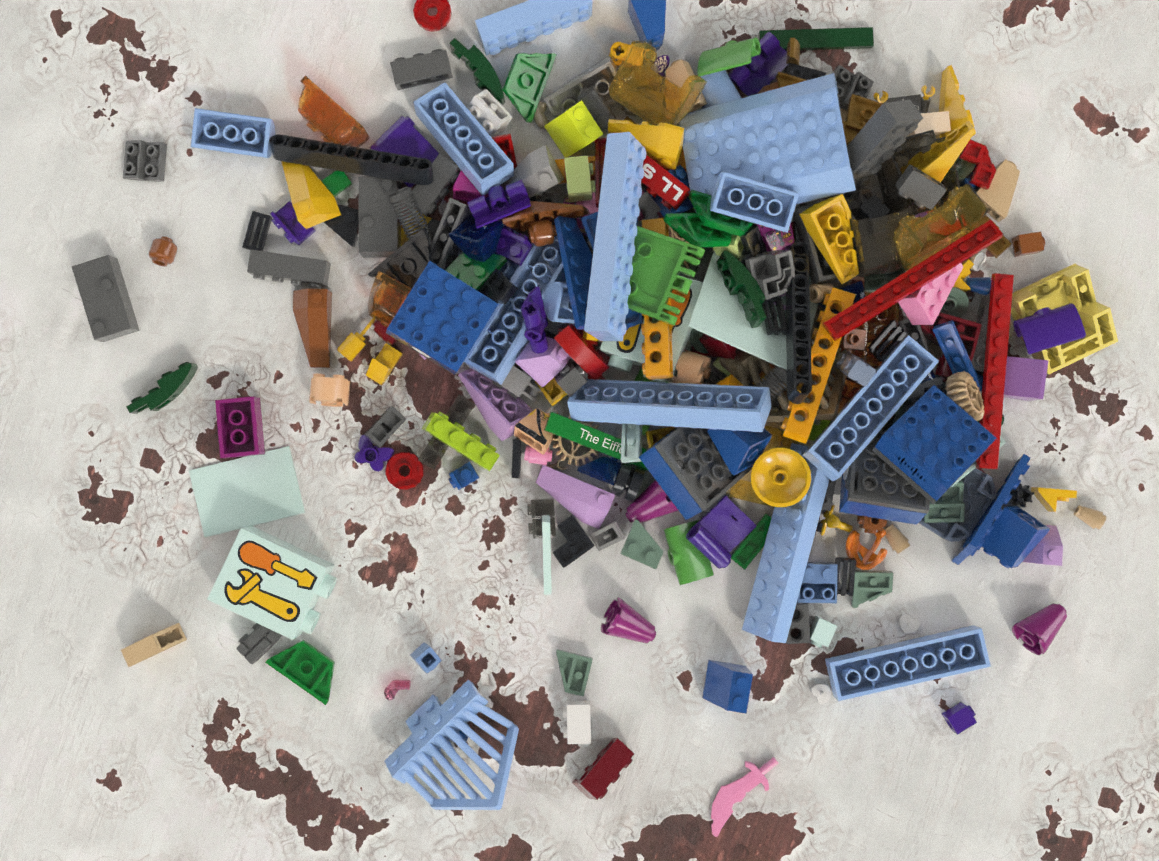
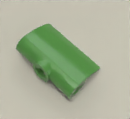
M754 37L740 42L732 40L728 41L725 46L703 51L698 62V76L750 64L751 57L761 53L758 38Z
M698 520L663 529L669 546L668 558L671 565L675 567L679 585L714 575L710 561L686 539L688 531Z

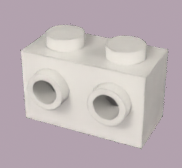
M487 89L475 95L467 107L491 138L502 133L513 118Z
M590 700L567 701V707H563V719H567V726H563L564 738H567L568 744H591Z

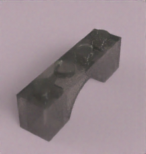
M458 394L446 414L449 417L448 421L452 424L457 422L463 425L474 408L475 403ZM432 436L418 461L435 470L449 446Z

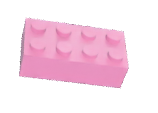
M927 241L914 266L950 245L949 241ZM962 263L898 302L912 325L934 324L962 271Z

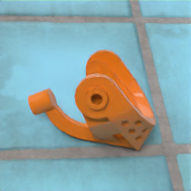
M883 529V531L876 532V540L870 550L861 545L859 542L860 534L857 531L853 530L849 534L845 546L848 558L856 559V567L862 570H870L885 559L887 555L885 548L880 549L878 555L874 552L878 548L881 539L886 535V531ZM858 552H859L860 555L862 556L863 561L860 560V558H859V556H858V554H857Z

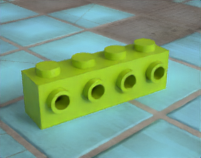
M439 411L438 414L432 412L421 429L487 471L492 469L500 456L496 453L497 449L488 443L484 445L480 442L481 438L473 433L467 434L464 432L465 428L457 422L452 424L448 421L449 417Z

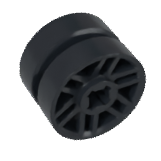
M622 463L611 493L620 497L623 491L626 490L624 499L634 502L646 470L636 466L633 473H631L632 464Z

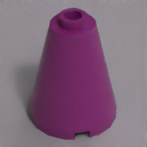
M654 480L626 508L627 512L625 515L631 523L635 519L642 523L676 512L678 509L658 482Z
M619 597L617 600L614 599L605 612L604 617L607 618L605 624L601 623V632L610 636L646 644L650 641L652 642L656 636L655 626Z
M1052 603L1017 622L1012 627V632L1017 640L1021 638L1024 642L1022 646L1031 653L1043 655L1065 622L1067 611L1062 605Z

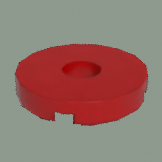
M417 0L414 4L415 20L424 30L431 32L440 31L450 22L452 12L448 0ZM430 8L438 10L434 16L428 15L427 12Z
M400 452L394 454L389 459L385 474L389 483L394 487L408 490L416 487L421 482L424 476V466L417 455L410 452ZM403 465L408 466L410 469V473L407 476L400 474V468Z

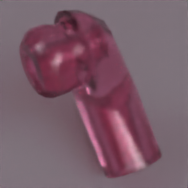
M393 680L384 690L385 698L393 700L399 690H410L411 681Z

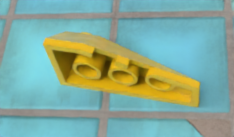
M952 65L947 66L942 72L938 111H949L951 131L936 135L937 143L943 142L947 134L967 121L974 127L970 110H965L964 108L965 97L958 93L959 82Z
M609 119L608 134L630 132L645 148L646 155L665 169H676L683 149L684 128L660 122L656 126L649 125V122L644 121L640 125L628 120Z
M967 121L947 134L943 142H935L926 153L919 152L908 161L907 166L901 167L902 174L911 164L941 183L976 130Z
M281 161L293 208L299 223L305 229L341 215L335 197L309 166Z
M843 194L814 204L799 215L807 232L840 283L844 284L858 275L856 250L853 248L852 241L854 233L850 225V219H852L851 211Z

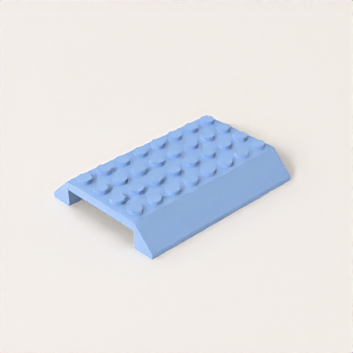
M835 73L682 114L680 127L684 128L683 152L690 191L692 189L712 195L717 179L722 171L797 192L799 196L796 205L856 191L837 95L838 89Z

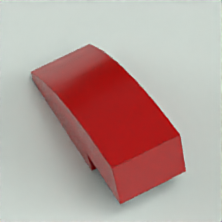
M572 323L554 337L568 355L594 380L610 368L589 341L581 336Z

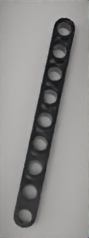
M281 134L274 135L269 139L273 157L278 161L418 185H429L434 181L432 162L428 159Z
M796 241L789 249L792 252L795 277H792L786 292V322L788 327V333L786 334L787 397L792 403L801 404L812 390L809 250L804 242Z

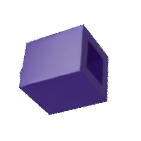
M962 702L942 713L950 729L957 735L977 723L974 718L976 715L970 705L966 706Z

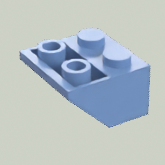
M807 562L797 602L837 604L838 565L832 562Z

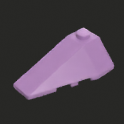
M470 368L459 374L461 381L487 425L501 441L513 436L515 425L533 411L519 397L515 399L507 393V389L504 387L500 389L492 383L490 378Z
M545 465L542 466L536 480L540 487L577 519L597 529L601 527L615 497L614 494Z

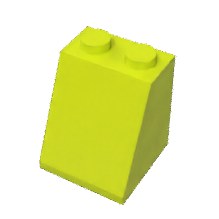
M582 100L544 126L564 158L588 146L603 135V132Z

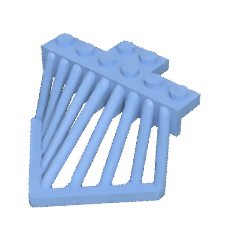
M467 680L443 704H441L438 697L432 695L406 720L412 734L384 762L393 778L403 784L406 782L410 784L435 810H500L503 805L519 728L512 721L485 706L488 700L480 695L473 682ZM481 712L507 728L506 736L476 714ZM469 721L473 722L501 742L504 746L502 755L473 731L467 723ZM459 730L465 733L499 763L498 774L463 740ZM450 739L495 784L493 793L457 754L449 741ZM441 748L487 799H482L480 794L447 761L440 750ZM432 757L438 761L471 799L465 798V795L434 764ZM423 765H425V766L428 768V770L445 786V788H446L456 799H451V798H450V795H449L448 793H446V792L424 771ZM416 773L441 799L433 797L414 778V774Z

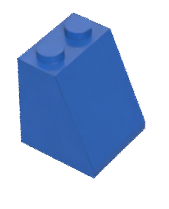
M629 0L627 12L642 47L651 53L659 50L663 44L665 34L666 0Z
M765 428L763 432L708 429L707 431L733 475L752 467L757 458L762 455L772 437V434Z
M1019 506L1005 507L1000 517L993 523L992 531L984 537L983 551L990 556L997 557L1000 560L999 563L1006 568L1018 567L1050 531V528Z
M708 660L702 698L727 711L747 714L753 674L747 666Z

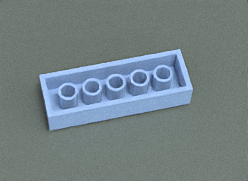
M528 0L475 20L485 54L496 55L502 49L515 48L521 42H531L537 36L543 34L550 35L556 29H565L570 27L572 23L587 21L592 16V0Z
M445 82L413 102L416 116L482 196L486 195L493 186H499L514 176V167L511 160Z

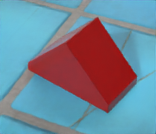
M511 133L492 137L511 160L513 167L516 168L517 162Z

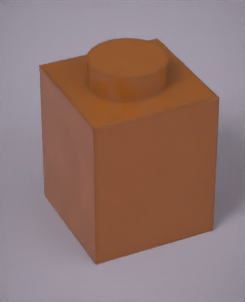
M1041 231L1022 234L1012 238L1014 257L1032 255L1044 251L1045 239Z

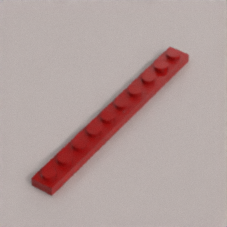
M990 219L823 323L824 328L834 341L838 340L1002 238L1003 233Z
M994 273L991 278L982 385L984 415L979 423L997 439L976 460V468L998 469L1014 275Z

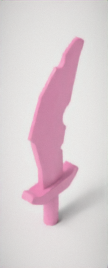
M774 757L761 768H758L754 763L745 761V767L751 771L742 778L720 787L712 803L711 819H713L711 828L712 834L715 837L719 835L722 827L733 813V804L741 802L746 796V792H750L760 783L764 785L765 791L769 790L765 774L778 764Z

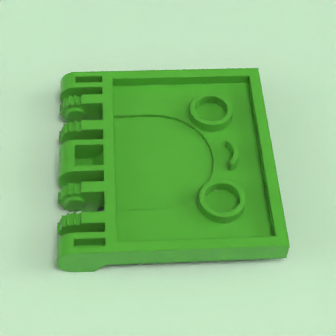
M637 226V235L634 240L635 254L632 257L633 273L630 276L631 292L628 295L627 301L628 307L632 311L675 326L678 318L665 313L664 310L679 315L681 310L667 305V302L670 298L678 303H684L685 298L672 293V290L685 295L688 294L693 281L679 276V273L694 277L696 273L691 269L682 267V265L686 261L698 266L700 260L688 256L687 253L702 258L705 250Z

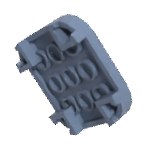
M977 468L960 480L964 483V522L924 523L922 518L919 524L939 537L951 542L967 539L972 534V530L991 501H994L996 497L993 478Z

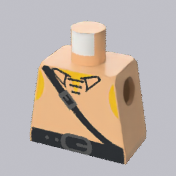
M538 408L534 409L515 425L514 436L544 455L553 437H555V434L544 431L550 412L558 414L554 408H549L546 413Z

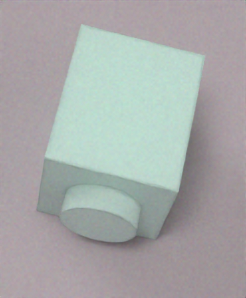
M815 616L810 628L811 644L819 648L822 645L829 647L837 625Z

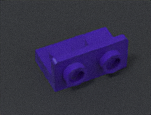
M291 201L286 203L276 213L273 211L270 213L273 217L271 221L278 229L283 228L286 232L284 236L291 244L295 242L300 245L316 231L313 227L305 229L299 223Z
M496 225L495 229L498 231V234L489 249L521 266L533 247L529 242V238L522 233H519V235L514 234V230L504 225L502 228Z

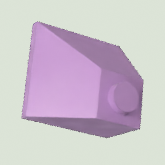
M547 337L548 349L540 354L534 353L528 341L514 361L542 387L552 380L571 358L555 339Z
M1046 525L1050 528V531L1023 562L1062 566L1063 544L1057 526Z

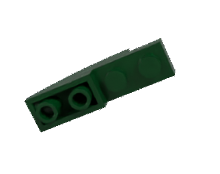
M454 38L449 43L452 55L458 60L462 59L465 61L466 67L471 72H474V83L482 91L487 89L503 105L505 98L502 86L489 60L475 45L468 50Z
M723 251L716 263L724 279V285L730 295H738V301L744 309L746 320L749 321L751 328L759 327L766 318L761 306L766 298L748 269L731 253Z
M185 362L178 366L179 369L176 371H168L162 374V378L156 381L159 387L149 390L148 395L144 397L139 396L131 400V404L126 406L129 413L138 414L147 408L150 411H159L167 406L188 386L198 369L197 364Z

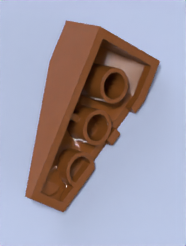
M530 201V207L506 216L502 221L503 224L515 231L522 232L528 230L534 221L548 219L553 224L555 223L554 219L558 216L576 218L588 215L590 211L583 205Z
M328 289L293 291V312L311 368H330L332 292Z

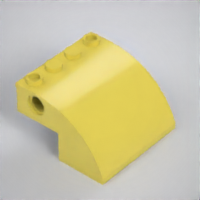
M1076 263L1012 293L1011 315L1013 321L1031 316L1036 311L1046 307L1054 309L1073 303L1077 308L1086 332L1085 338L1031 354L1034 359L1049 360L1047 374H1051L1118 342L1110 307L1096 302L1089 269L1081 267Z

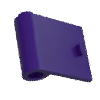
M401 116L369 147L371 150L428 159L432 163L439 155V152L413 127L415 123L408 116L405 118ZM404 182L408 187L411 188L415 185L412 183Z
M725 495L688 531L686 539L718 569L726 568L731 563L730 552L757 525Z

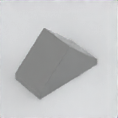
M615 520L590 534L598 551L625 539Z

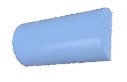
M726 70L700 76L696 79L707 102L706 105L702 106V109L741 99Z
M195 108L191 147L270 158L272 150L269 139L275 135V125L273 120L269 118Z
M722 171L714 187L710 211L788 233L799 193Z
M553 282L548 287L544 298V310L547 318L552 322L575 324L567 283Z

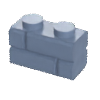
M846 349L839 353L835 359L834 364L836 368L864 387L868 385L876 373V369Z

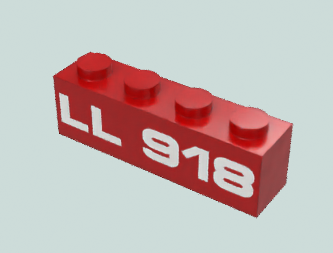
M646 155V158L643 160L644 177L641 179V184L647 187L646 191L654 198L656 195L662 199L661 203L670 210L673 207L677 210L688 197L690 189Z

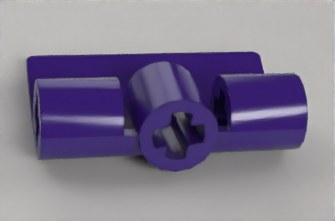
M767 32L759 41L761 46L760 55L751 57L750 64L735 67L728 74L731 81L747 96L758 94L764 86L769 85L776 78L778 71L781 72L788 65L786 64L787 51L780 46L779 40L770 32Z
M522 179L507 185L506 190L501 186H493L488 191L489 197L483 195L468 201L470 211L475 219L476 229L531 206L530 198Z
M535 287L525 299L521 312L526 327L524 336L529 340L532 351L540 354L548 349V341L544 328L548 326V320L544 310L540 287Z
M1073 303L1054 309L1049 307L1042 308L1031 316L1013 322L1014 331L1018 337H1023L1028 354L1082 339L1086 336L1082 320Z

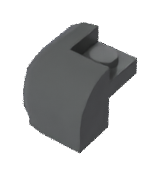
M791 250L763 252L745 260L746 268L760 286L766 298L765 300L782 295L788 291L787 288L790 285L791 279L795 277Z

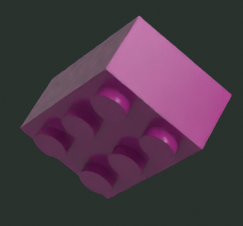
M252 396L215 400L220 458L265 455L260 397Z

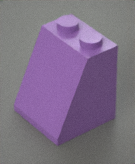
M1007 356L1004 398L1024 401L1043 399L1049 360Z

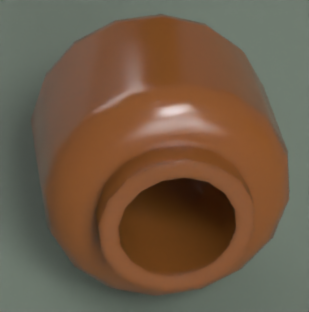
M548 219L534 221L528 228L530 242L534 243L537 247L553 244L554 237L557 236L555 224L552 225Z
M162 236L161 238H156L152 241L149 257L154 264L165 267L174 262L177 246L169 237Z

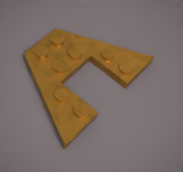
M779 71L776 76L779 88L807 81ZM854 94L851 95L846 120H842L847 146L883 103Z

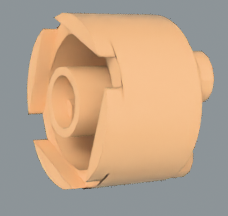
M688 350L683 351L675 368L677 370V377L673 376L672 383L703 384L704 380L708 379L711 373V368H709L711 358Z
M313 374L309 402L316 404V401H321L323 406L342 407L343 404L348 406L350 381L345 379L344 375H333V378L325 377L324 374Z

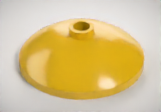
M774 448L764 452L757 458L751 470V484L754 492L763 502L774 507H788L796 504L806 495L810 487L811 472L806 460L799 453L788 448ZM777 474H783L784 479L778 481L776 479Z

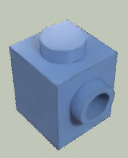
M425 642L410 654L412 659L425 673L434 670L442 661Z

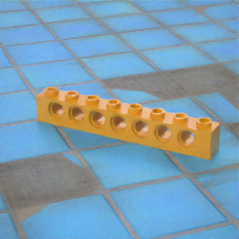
M664 218L642 220V228L669 237V225L664 222ZM669 298L667 305L671 306V299ZM642 314L644 316V323L641 325L642 335L645 336V343H642V354L645 355V363L642 364L643 374L649 380L672 379V325L660 320L652 323V317ZM656 334H660V340L656 343H653V336ZM661 354V359L658 362H653L654 355Z
M834 287L830 294L826 293L823 305H826L825 311H820L817 322H820L819 329L814 328L811 337L812 340H815L813 346H811L812 379L816 382L815 385H812V390L807 396L811 402H802L801 404L789 402L787 410L791 412L789 418L784 417L781 429H784V437L806 444L841 338L834 341L824 328L823 323L837 315L832 313L831 309H836L840 313L850 307L856 294ZM819 344H825L828 348L822 349ZM818 361L822 364V366L817 367L813 364V362ZM801 415L805 420L798 421L794 416Z

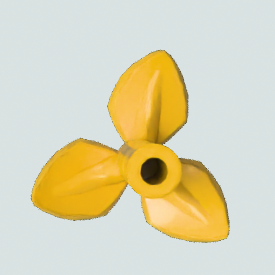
M834 504L831 505L830 511L826 510L823 513L825 519L820 521V523H823L820 532L821 536L824 535L826 526L829 528H839L848 533L853 529L852 525L840 521L836 515L832 514L835 508Z

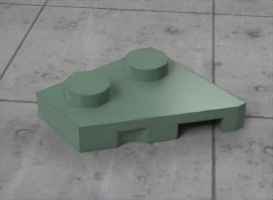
M635 519L620 554L653 569H657L664 551L640 522Z
M855 570L854 589L851 600L852 608H857L866 601L871 602L881 595L884 596L891 593L893 590L894 573L892 571Z
M557 649L556 655L565 692L584 697L593 658Z

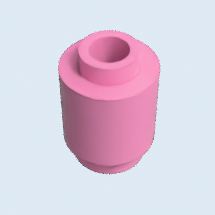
M526 445L524 460L529 461V463L547 465V462L552 460L553 450H549L548 447L543 455L529 445Z

